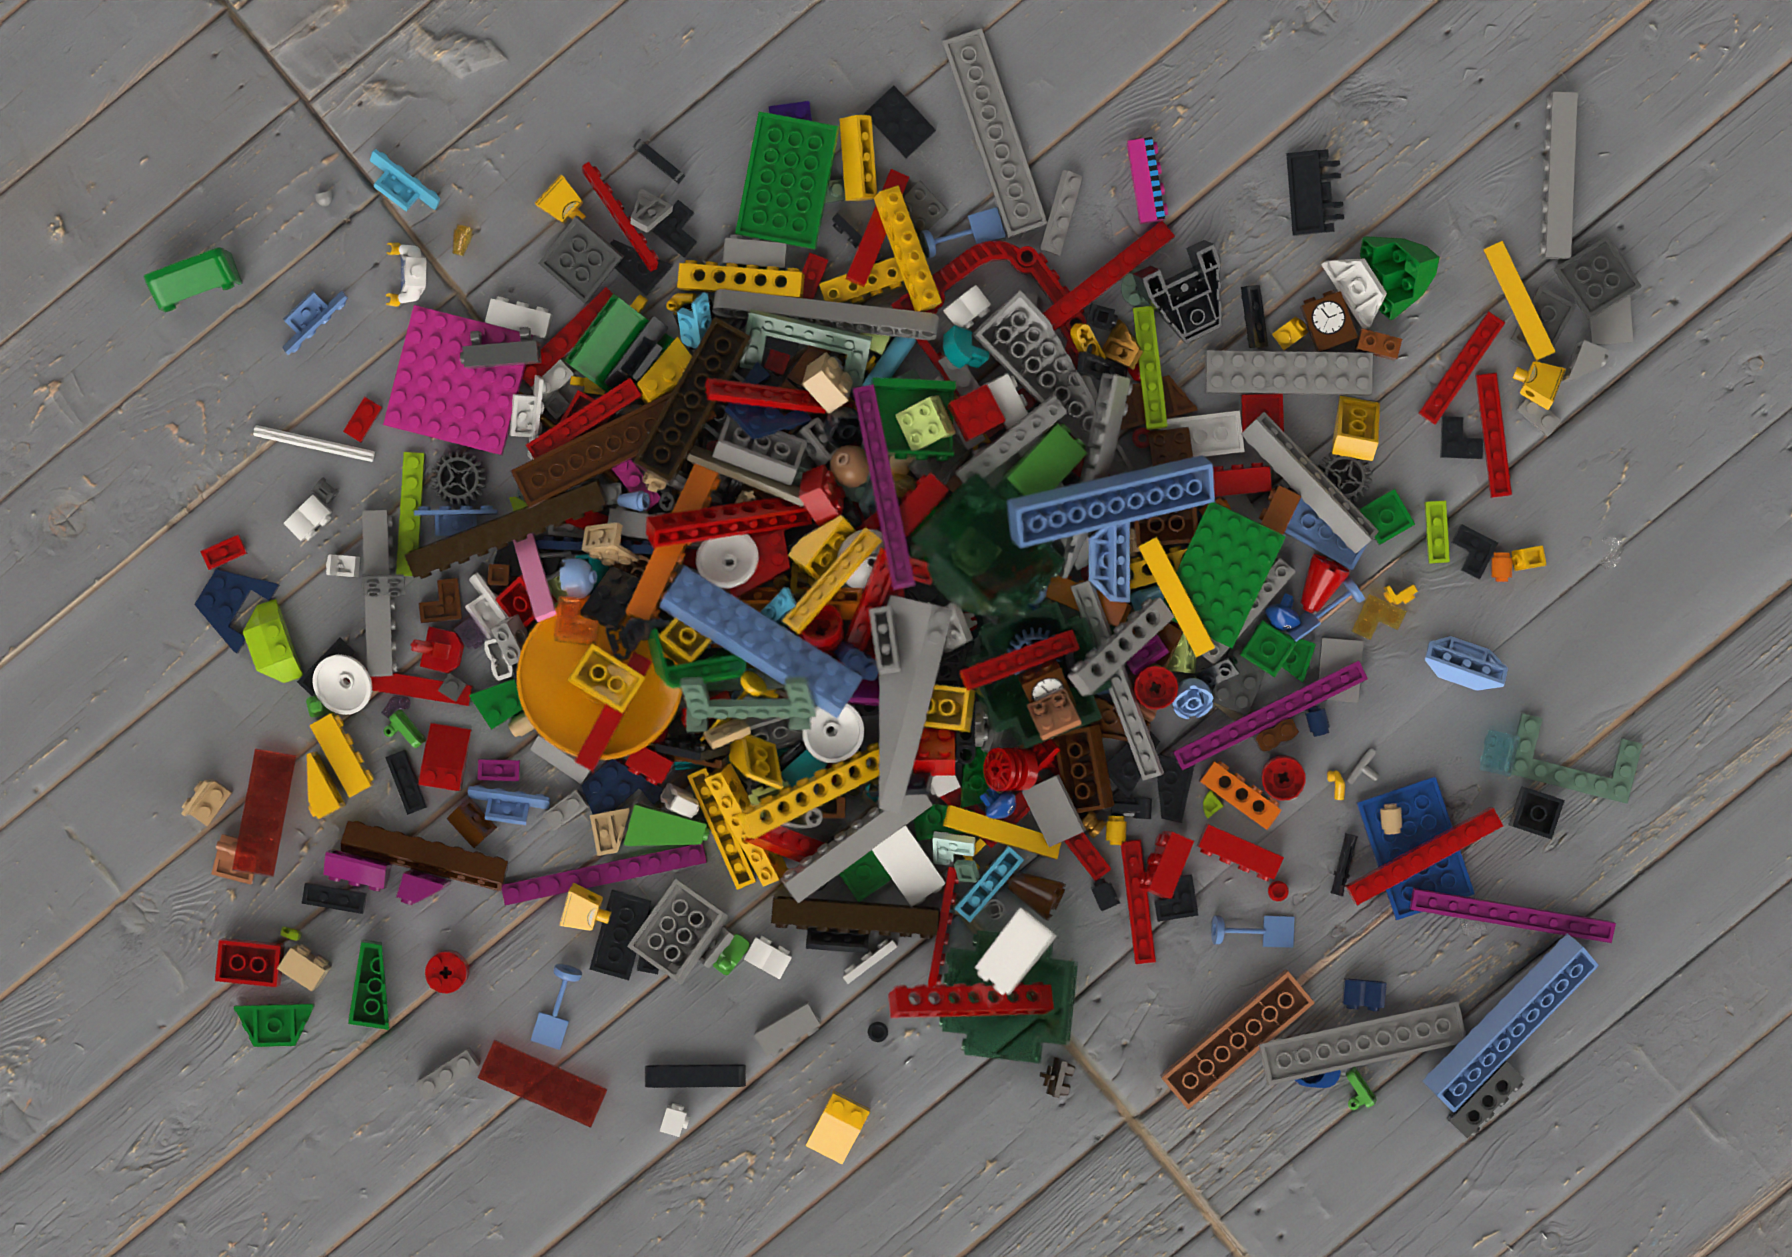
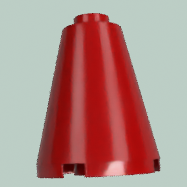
M1313 554L1311 557L1300 601L1303 605L1302 609L1309 613L1319 612L1350 573L1341 564L1326 560L1327 557L1319 554Z

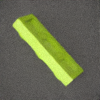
M1446 501L1424 502L1428 564L1449 563Z

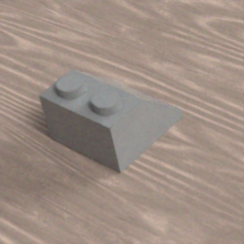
M1586 340L1578 342L1562 382L1566 383L1600 369L1601 366L1604 367L1608 355H1606L1607 349Z

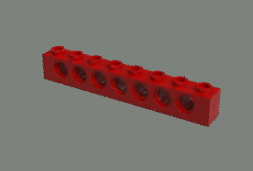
M777 497L647 516L646 535L653 548L810 525L812 524V516L804 505L800 506Z
M1019 982L1011 994L1004 993L1003 995L993 988L995 984L986 986L985 983H977L973 986H966V984L961 983L955 984L953 987H947L946 984H937L934 987L920 984L914 986V988H907V985H897L888 993L891 1018L1047 1014L1054 1009L1051 984L1044 985L1043 982H1034L1031 985H1024L1023 982ZM1026 994L1031 996L1032 1001L1028 1000ZM968 995L974 999V1003L969 1000ZM988 995H990L993 998L994 1002H991L988 999ZM1007 995L1012 997L1013 1002L1007 998ZM929 996L935 1000V1004L930 1002ZM949 996L954 999L955 1003L949 1000ZM909 997L915 1000V1004L910 1002Z

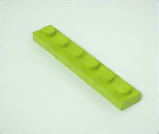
M1152 306L1133 308L1136 341L1143 350L1139 359L1146 429L1167 428L1154 309Z
M403 453L396 574H404V576H413L404 555L420 547L421 516H414V511L418 510V507H422L425 453Z

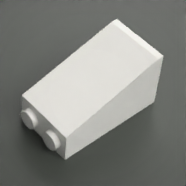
M907 825L872 849L911 907L915 904H921L928 895L937 893L946 884Z
M1020 908L975 967L979 970L977 974L986 982L990 979L995 983L993 988L1002 995L1004 993L1011 994L1057 935L1025 909Z

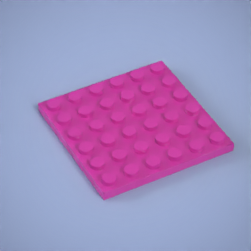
M414 305L383 425L503 456L510 429L513 394H519L526 364L467 369L464 367V364H461L460 352H463V346H472L471 331L482 332V345L521 342L520 332Z

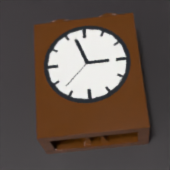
M1335 290L1323 293L1324 297L1318 300L1315 297L1303 301L1304 305L1300 307L1316 352H1322L1358 338L1341 291L1336 293Z
M1056 659L1026 669L1017 675L1029 703L1066 689L1073 706H1077Z

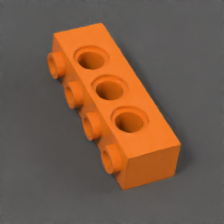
M1220 760L1218 763L1212 761L1199 779V782L1268 830L1281 812V809L1278 808L1280 803L1271 797L1268 800L1261 795L1262 790L1255 785L1251 787L1246 785L1244 777L1237 772L1235 775L1228 772L1227 770L1230 767ZM1222 776H1228L1230 779V784L1227 787H1221L1219 784ZM1239 788H1244L1247 794L1244 799L1240 800L1236 797V791ZM1256 800H1261L1263 802L1262 810L1254 811L1253 803Z

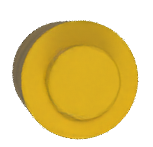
M1108 816L1105 840L1110 841L1109 845H1122V841H1126L1127 822L1125 821V816Z

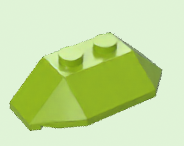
M277 599L257 605L243 630V635L256 671L283 683L301 678L304 674Z

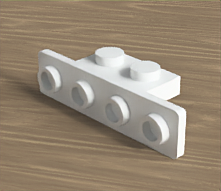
M535 375L533 395L513 394L510 436L529 437V442H531L542 432L540 414H543L544 411L542 394L546 391V382L540 375ZM528 450L527 456L533 460L534 458Z
M475 573L469 581L480 596L466 605L465 608L488 640L494 638L491 628L509 617L495 600L498 596L489 589L486 579Z

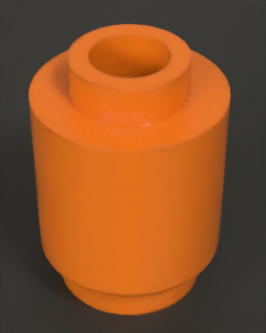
M1497 552L1494 553V558H1491V578H1495V582H1508V578H1512V558H1510V553Z

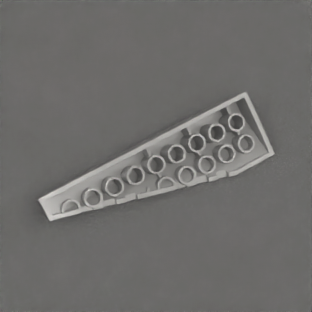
M1019 290L986 319L972 335L1011 376H1014L1015 380L1039 404L1043 403L1053 394L1067 411L1056 422L1059 425L1065 424L1071 430L1069 435L1074 439L1078 438L1086 446L1084 448L1086 450L1096 406L1095 400L1080 374L1077 373L1071 358L1066 353L1049 320ZM1118 442L1116 443L1109 470L1110 476L1127 473L1133 469Z
M1106 373L1102 374L1086 449L1087 454L1084 458L1079 484L1108 477L1122 416L1126 415L1128 409L1126 398L1127 395L1131 394L1132 390L1130 378ZM1088 532L1067 537L1059 574L1060 577L1067 579Z
M889 595L887 606H890L893 611L901 671L879 675V809L900 814L953 610Z

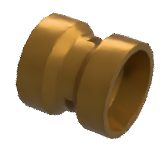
M1089 811L1081 820L1093 839L1107 824L1102 819L1098 820L1093 811Z

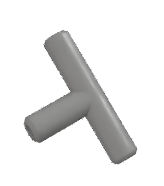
M1369 748L1347 777V782L1353 784L1362 772L1373 781L1379 778V774L1367 766L1376 754L1374 749Z

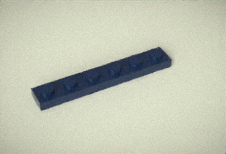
M543 536V540H536L539 549L583 551V538L582 542H575V538L563 537L562 541H555V537ZM622 540L620 544L636 554H653L655 550L650 541H641V545H634V541Z

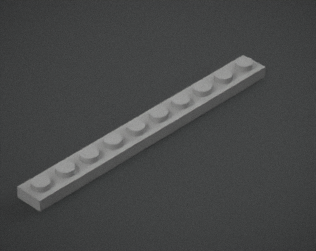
M1087 580L1071 586L1093 648L1097 649L1101 646L1100 642L1105 637L1112 636V632L1095 586ZM1123 664L1106 680L1141 777L1143 780L1160 776L1164 771Z

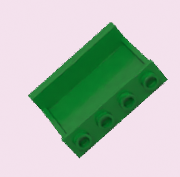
M613 294L564 361L604 391L609 392L612 388L604 383L605 378L646 325L648 319ZM666 333L658 342V345L663 348L661 355L675 340ZM652 362L648 369H650L655 362ZM631 378L637 387V383L639 381L635 380L634 378Z
M872 378L871 385L874 384L888 456H895L897 460L915 457V460L926 461L928 458H936V461L940 462L949 461V458L951 459L954 456L953 435L941 438L918 451H913L898 423L896 414L928 397L939 395L953 425V416L947 405L954 401L956 381Z

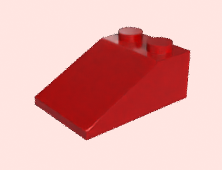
M430 723L418 785L462 791L472 729Z

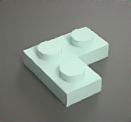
M934 831L933 864L954 866L955 854L974 857L975 837Z

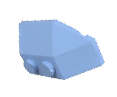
M1130 522L1098 529L1089 538V581L1113 602H1130Z
M1452 636L1436 641L1433 640L1428 644L1425 661L1437 677L1477 691L1503 687L1505 685L1508 667L1505 664L1503 665L1490 649Z

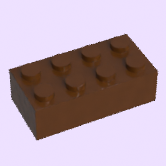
M1100 724L1069 729L1053 736L1055 743L1060 749L1056 754L1060 777L1077 813L1114 806Z

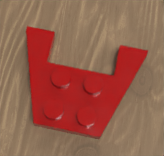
M783 529L747 534L752 538L758 549V564L754 573L747 581L730 588L732 596L738 598L740 595L750 592L755 587L790 570Z

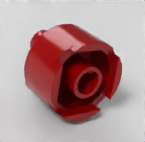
M444 950L437 953L428 961L425 968L427 983L431 989L439 993L446 994L458 990L464 985L469 976L468 962L460 953L453 950ZM446 967H448L449 971H452V973L449 974L448 977L446 976V973H443L442 971Z

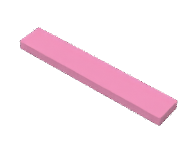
M530 533L527 535V539L520 542L513 540L534 616L537 622L556 615L557 612L534 533Z

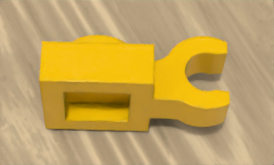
M571 376L570 385L584 387V393L605 394L602 388L587 377Z

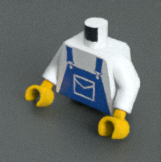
M387 243L392 248L391 252H387L388 255L401 254V293L399 295L387 293L386 297H391V300L386 305L398 307L400 303L417 301L426 288V257L421 255V250L417 246Z

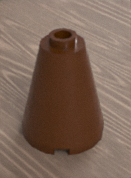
M1020 871L1012 874L1006 883L1009 885L1008 890L1047 921L1053 916L1049 914L1050 911L1057 909L1065 892L1063 888L1066 887V884L1063 882Z

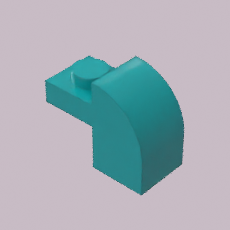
M954 325L943 335L944 353L947 359L957 368L961 369L965 364L979 368L989 359L988 351L972 346V331Z

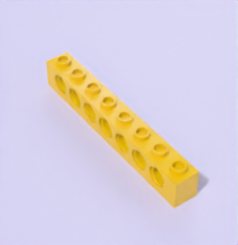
M878 742L868 745L867 750L863 752L857 751L845 761L832 763V767L827 770L820 769L814 773L815 776L809 779L806 777L796 782L797 785L791 788L790 786L782 788L778 791L779 794L773 797L769 795L760 800L761 803L757 805L751 804L744 807L743 812L737 814L746 837L755 839L879 776ZM869 757L871 759L870 767H868L866 764L867 759ZM851 766L854 768V773L852 776H850L849 769ZM833 775L836 776V783L834 785L831 782ZM816 784H818L819 790H818V792L815 794V793H814V786H815ZM798 793L801 794V800L799 803H797L796 801V795ZM780 802L783 803V809L781 812H779L778 805ZM764 810L766 816L765 819L762 821L760 819V814Z

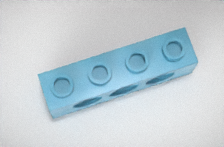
M1007 845L980 876L978 882L974 883L955 905L954 909L971 922L1024 861V858Z

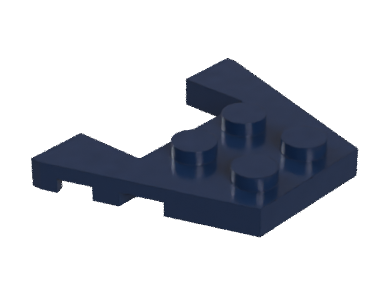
M757 362L743 383L761 385L769 379L770 374ZM729 402L725 409L753 440L776 434L777 431L783 429L790 430L801 424L803 426L807 425L812 420L805 411L792 410L784 416L777 408Z
M216 569L194 605L229 647L238 654L246 641L243 634L230 627L251 590L271 601L280 585Z
M615 759L607 762L581 785L592 814L614 811L638 789L645 794L652 804H655L660 799L664 788L648 782L641 775L628 771L627 766Z

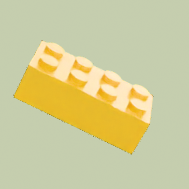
M934 685L923 727L970 732L975 691H967L966 688Z

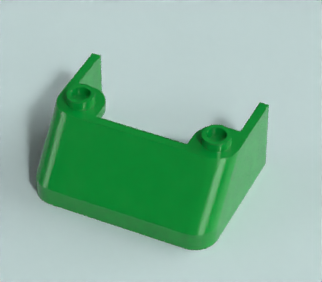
M222 247L206 251L143 276L159 310L165 313L175 310L179 301L214 288H222L223 291L235 287L234 283L238 285L243 284L231 252Z
M652 629L648 640L655 672L670 688H681V678H702L704 683L740 677L746 669V662L723 647L716 652L715 659L675 665L674 661L670 658H664L657 629Z

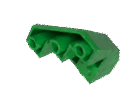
M1363 237L1360 257L1366 260L1387 293L1379 311L1389 320H1394L1423 296L1437 274L1440 257L1427 246L1405 238Z

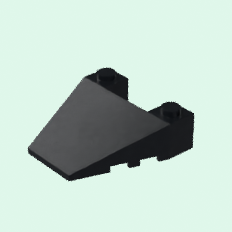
M1206 240L1186 248L1192 267L1164 280L1161 270L1151 265L1133 273L1139 293L1185 344L1222 327L1221 301L1219 296V289H1221V281H1219L1221 262L1215 245Z

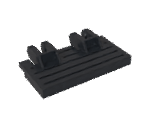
M1328 149L1286 153L1293 236L1335 232L1334 223L1325 224V222L1344 220V215L1325 216V209L1343 207V202L1323 203V200H1332L1331 182L1322 181L1340 179L1341 173L1322 175V168L1337 167L1340 165V161L1320 162V159L1329 158Z

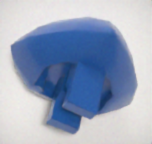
M1284 594L1280 604H1272L1265 609L1269 623L1277 630L1285 631L1301 624L1298 613L1291 609L1294 599L1289 594Z
M988 788L986 791L990 797L986 793L980 796L986 805V816L989 818H1006L1016 808V798L1009 791L998 794L995 790Z

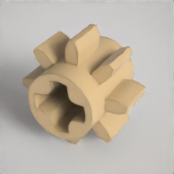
M647 472L644 473L643 483L646 484L647 490L656 493L658 489L663 490L666 487L667 483Z

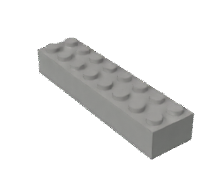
M1210 350L1205 352V394L1372 395L1373 353Z

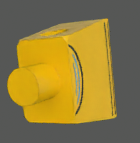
M562 175L535 202L537 207L563 224L569 218L573 220L575 216L580 217L583 221L586 218L579 210L583 201Z
M1534 361L1528 371L1517 367L1512 378L1523 382L1520 390L1521 395L1549 410L1554 402L1566 369Z
M573 883L568 891L560 926L590 931L593 930L597 921L608 924L612 912L601 909L602 896Z

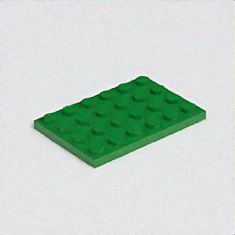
M758 112L735 234L816 250L840 129L839 126Z
M1216 502L1208 504L1176 573L1210 638L1233 648L1286 535ZM1164 597L1163 602L1166 604V606L1168 607V609H1169V610L1171 611V613L1173 614V612H1172V610H1171V608H1170L1168 602L1166 601V599H1165V597ZM1174 616V618H1173L1172 620L1178 623V621L1176 620V618H1175V616Z

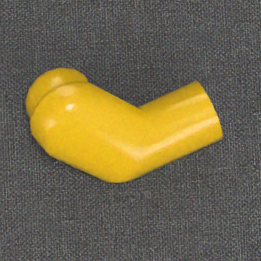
M676 293L667 301L666 308L672 312L677 311L685 303L692 304L697 299L696 294Z
M1337 770L1328 771L1327 780L1329 782L1334 781L1335 784L1334 799L1344 800L1345 782L1340 772Z

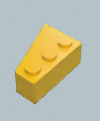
M678 337L637 383V388L642 395L640 398L645 405L672 392L692 358Z

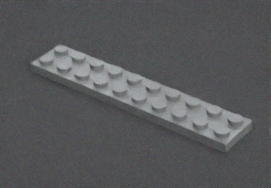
M982 28L943 41L942 43L1008 238L1047 225L1048 222Z
M1453 1002L1259 1044V1050L1267 1085H1273L1457 1045L1466 1037L1459 1002Z

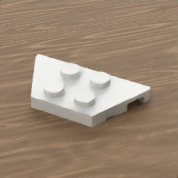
M1327 260L1322 263V267L1337 290L1341 291L1344 301L1363 329L1370 328L1387 293L1366 260Z

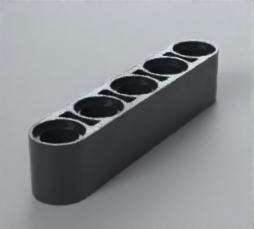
M746 1065L645 1066V1087L746 1086Z

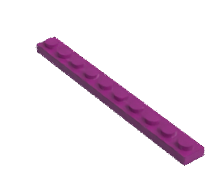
M872 384L854 388L853 391L893 588L898 589L912 586L915 583L875 387Z
M1358 660L1173 751L1181 769L1184 770L1368 678Z
M703 843L700 845H687L503 884L502 894L504 904L510 905L567 893L573 883L584 888H590L707 863Z
M1413 888L1410 903L1411 910L1559 935H1566L1568 933L1571 937L1612 943L1616 926L1614 921Z

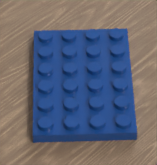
M1435 776L1357 802L1378 867L1452 828ZM1396 803L1397 807H1401V833L1384 834L1380 809L1384 808V804ZM1460 850L1386 890L1395 920L1422 912L1410 909L1413 888L1465 897L1475 894Z

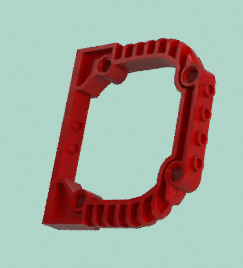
M986 241L970 247L932 275L941 298V303L937 307L924 312L932 313V310L940 309L945 302L944 293L976 269L992 261H1008L1018 273L1024 275L1031 274L1053 305L1067 295L1070 290L1066 285L1064 287L1061 286L1058 281L1060 279L1059 275L1054 269L1050 271L1046 265L1048 260L1042 252L1038 254L1030 246H1024L1020 249L1016 245L1004 241ZM1024 252H1029L1032 254L1033 260L1026 263L1021 259V255ZM906 293L891 304L892 309L915 311L909 293ZM1084 309L1059 327L1061 334L1067 341L1065 351L1071 358L1076 370L1079 351L1070 335L1072 328L1070 321L1072 319H1079L1081 324H1086V319L1083 316ZM916 339V342L943 379L951 381L938 362L944 358L942 353H936L927 340ZM1024 388L1017 391L1018 395L1022 394L1027 402L1025 406L1026 411L1038 403ZM955 390V394L960 398V394ZM1001 424L985 434L988 438H991L1005 426Z

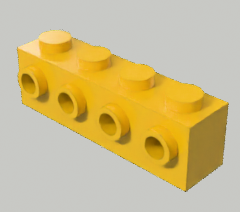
M853 115L839 118L845 201L871 200L877 195L872 118L869 115Z
M893 257L873 265L865 287L846 280L847 274L819 283L825 301L838 303L851 301L854 304L864 300L863 296L871 294V297L882 294V289L890 287L893 290L902 287L904 280L896 258Z
M330 713L309 725L349 798L374 785L372 782L374 777L369 769L365 770L362 764L364 759L359 751L355 752L352 746L354 741L349 733L346 734L342 728L344 723L339 715L336 716L334 713Z

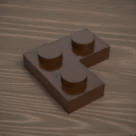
M459 578L437 580L439 601L419 603L421 623L463 619Z

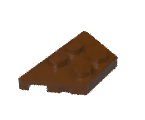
M1170 375L1162 377L1167 418L1198 410L1196 405L1191 402ZM1140 382L1132 384L1131 394L1127 395L1126 403L1128 404L1126 415L1122 416L1120 430L1146 424Z

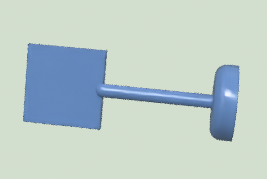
M997 207L968 215L971 229L933 239L929 230H921L920 240L926 257L932 258L935 256V244L973 233L976 244L1006 237Z
M1349 576L1343 582L1347 589L1345 594L1315 615L1305 611L1299 616L1301 624L1286 630L1296 642L1321 624L1318 618L1349 596H1352L1358 603L1365 600L1362 592Z
M1215 915L1211 925L1213 944H1221L1225 933L1263 934V947L1293 948L1294 917L1264 916L1263 929L1225 928L1224 919L1221 916Z
M556 964L554 966V974L563 979L553 1013L549 1015L539 1012L530 1040L558 1050L561 1049L569 1023L568 1020L557 1017L568 981L576 982L582 977V972L579 969L565 964Z

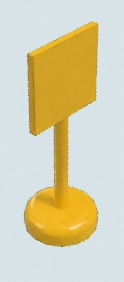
M745 671L740 677V682L745 690L736 700H743L748 693L754 696H762L767 691L766 683L754 672ZM731 718L718 719L710 729L727 723ZM703 736L700 740H701V741L706 740V739H705V736Z

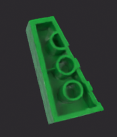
M514 679L469 695L491 730L523 710Z
M361 940L348 1024L389 1030L382 942Z

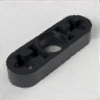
M638 139L632 146L676 183L680 184L684 179L685 175L641 139Z

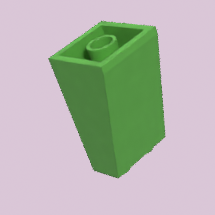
M1055 423L1003 476L1023 496L1054 490L1087 454L1084 450L1086 446L1078 438L1074 440L1069 435L1071 430L1065 424L1059 425Z
M636 803L633 808L624 845H700L704 840H708L711 830L706 821L695 818L688 819L677 813Z

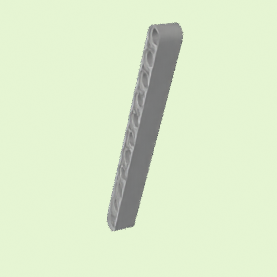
M723 289L715 292L712 312L720 317L748 320L750 310L754 309L844 331L921 340H934L937 337L939 322L937 315L927 312Z

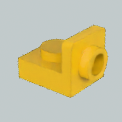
M1543 545L1511 551L1512 564L1515 571L1547 566Z

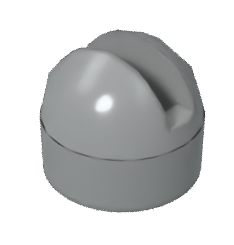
M331 190L315 194L316 200L321 206H327L332 202Z

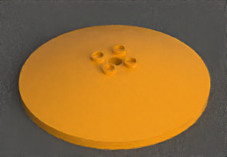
M590 595L559 605L555 608L556 615L539 621L523 645L517 667L518 695L531 725L551 745L576 757L606 703L569 682L568 679L591 644L614 657L606 635V627L580 616V610ZM627 616L624 622L622 623L623 627H625L628 620H631L633 618ZM618 629L617 632L612 630L610 634H614L616 640H618V632L621 631V629ZM641 640L636 650L632 651V654L636 652L652 660L648 641ZM619 643V651L616 653H621L624 656L627 650L623 648L622 643ZM663 652L664 658H670ZM629 658L628 660H626V661H620V662H622L623 664L627 665V663H628V661L630 660V658ZM653 663L600 760L616 759L641 750L657 739L675 716L681 702L682 688L668 687L656 674Z

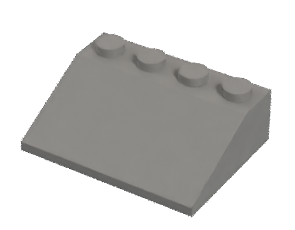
M675 879L627 947L673 980L682 984L729 917Z

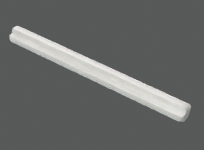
M259 425L255 426L253 435L369 462H373L375 452Z

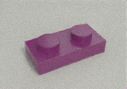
M1156 634L1126 663L1136 676L1169 653V651Z
M478 759L477 780L520 781V760Z

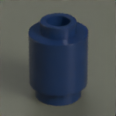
M1320 705L1308 708L1309 712L1305 713L1313 737L1329 733L1328 728L1330 725L1325 708H1320Z

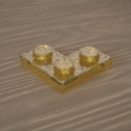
M1368 594L1351 632L1371 640L1379 622L1398 630L1407 611Z

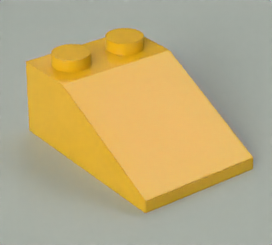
M1339 396L1332 454L1373 461L1379 438L1380 403Z
M840 515L801 538L793 546L788 556L799 565V568L804 573L818 581L836 561L839 548L844 540L856 531Z
M677 618L659 635L662 651L679 665L696 662L712 643L711 639Z
M591 644L568 681L623 713L645 677L594 644Z
M751 734L731 742L730 762L745 776L780 790L783 788L775 744Z
M317 751L308 753L307 783L308 802L310 804L308 809L313 817L317 816L318 819H321L341 809L346 804Z
M833 1090L806 1146L843 1164L870 1113V1108Z

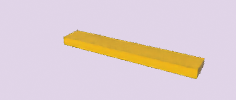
M1503 241L1483 249L1536 361L1555 353V349Z
M865 527L782 621L796 633L800 634L882 540Z
M1158 537L1138 546L1195 656L1198 657L1214 649L1215 645Z
M950 805L947 808L943 826L1051 859H1058L1061 842L1049 847L1043 834L1040 832L992 819Z

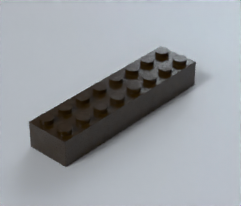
M714 317L633 462L634 466L672 485L718 402L716 400H708L705 387L707 379L730 381L752 342L751 336Z
M774 896L771 924H775L776 928H788V925H796V929L808 930L809 926L817 927L818 931H829V928H837V932L850 933V929L858 930L859 934H870L871 931H879V935L891 936V932L899 933L901 937H912V934H920V938L932 939L933 935H937L939 908L805 898L798 903L793 897Z

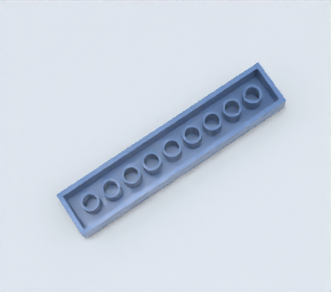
M1203 455L1008 500L1011 539L1022 548L1215 502L1212 463Z
M685 566L660 604L659 608L784 686L786 677H807L815 705L836 718L839 717L863 678Z
M1567 933L1500 1000L1493 1010L1487 1013L1485 1018L1427 1074L1422 1082L1455 1113L1599 966L1598 963L1582 945Z

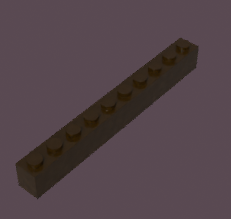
M599 479L560 493L530 509L528 506L409 551L404 556L413 578L420 576V579L431 576V571L439 569L441 572L451 568L450 564L457 561L458 564L465 563L470 560V556L475 554L478 557L489 553L488 549L494 547L497 550L508 546L509 541L515 540L520 542L527 539V535L533 532L535 535L547 531L546 527L554 525V528L566 524L565 520L573 517V520L580 519L585 516L584 513L592 510L595 513L603 510V505H606L608 501Z

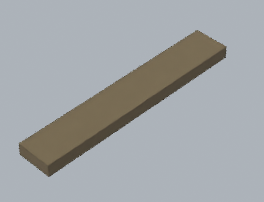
M696 445L693 446L687 460L797 505H804L799 498L800 487L791 484L790 486L712 457L714 452Z

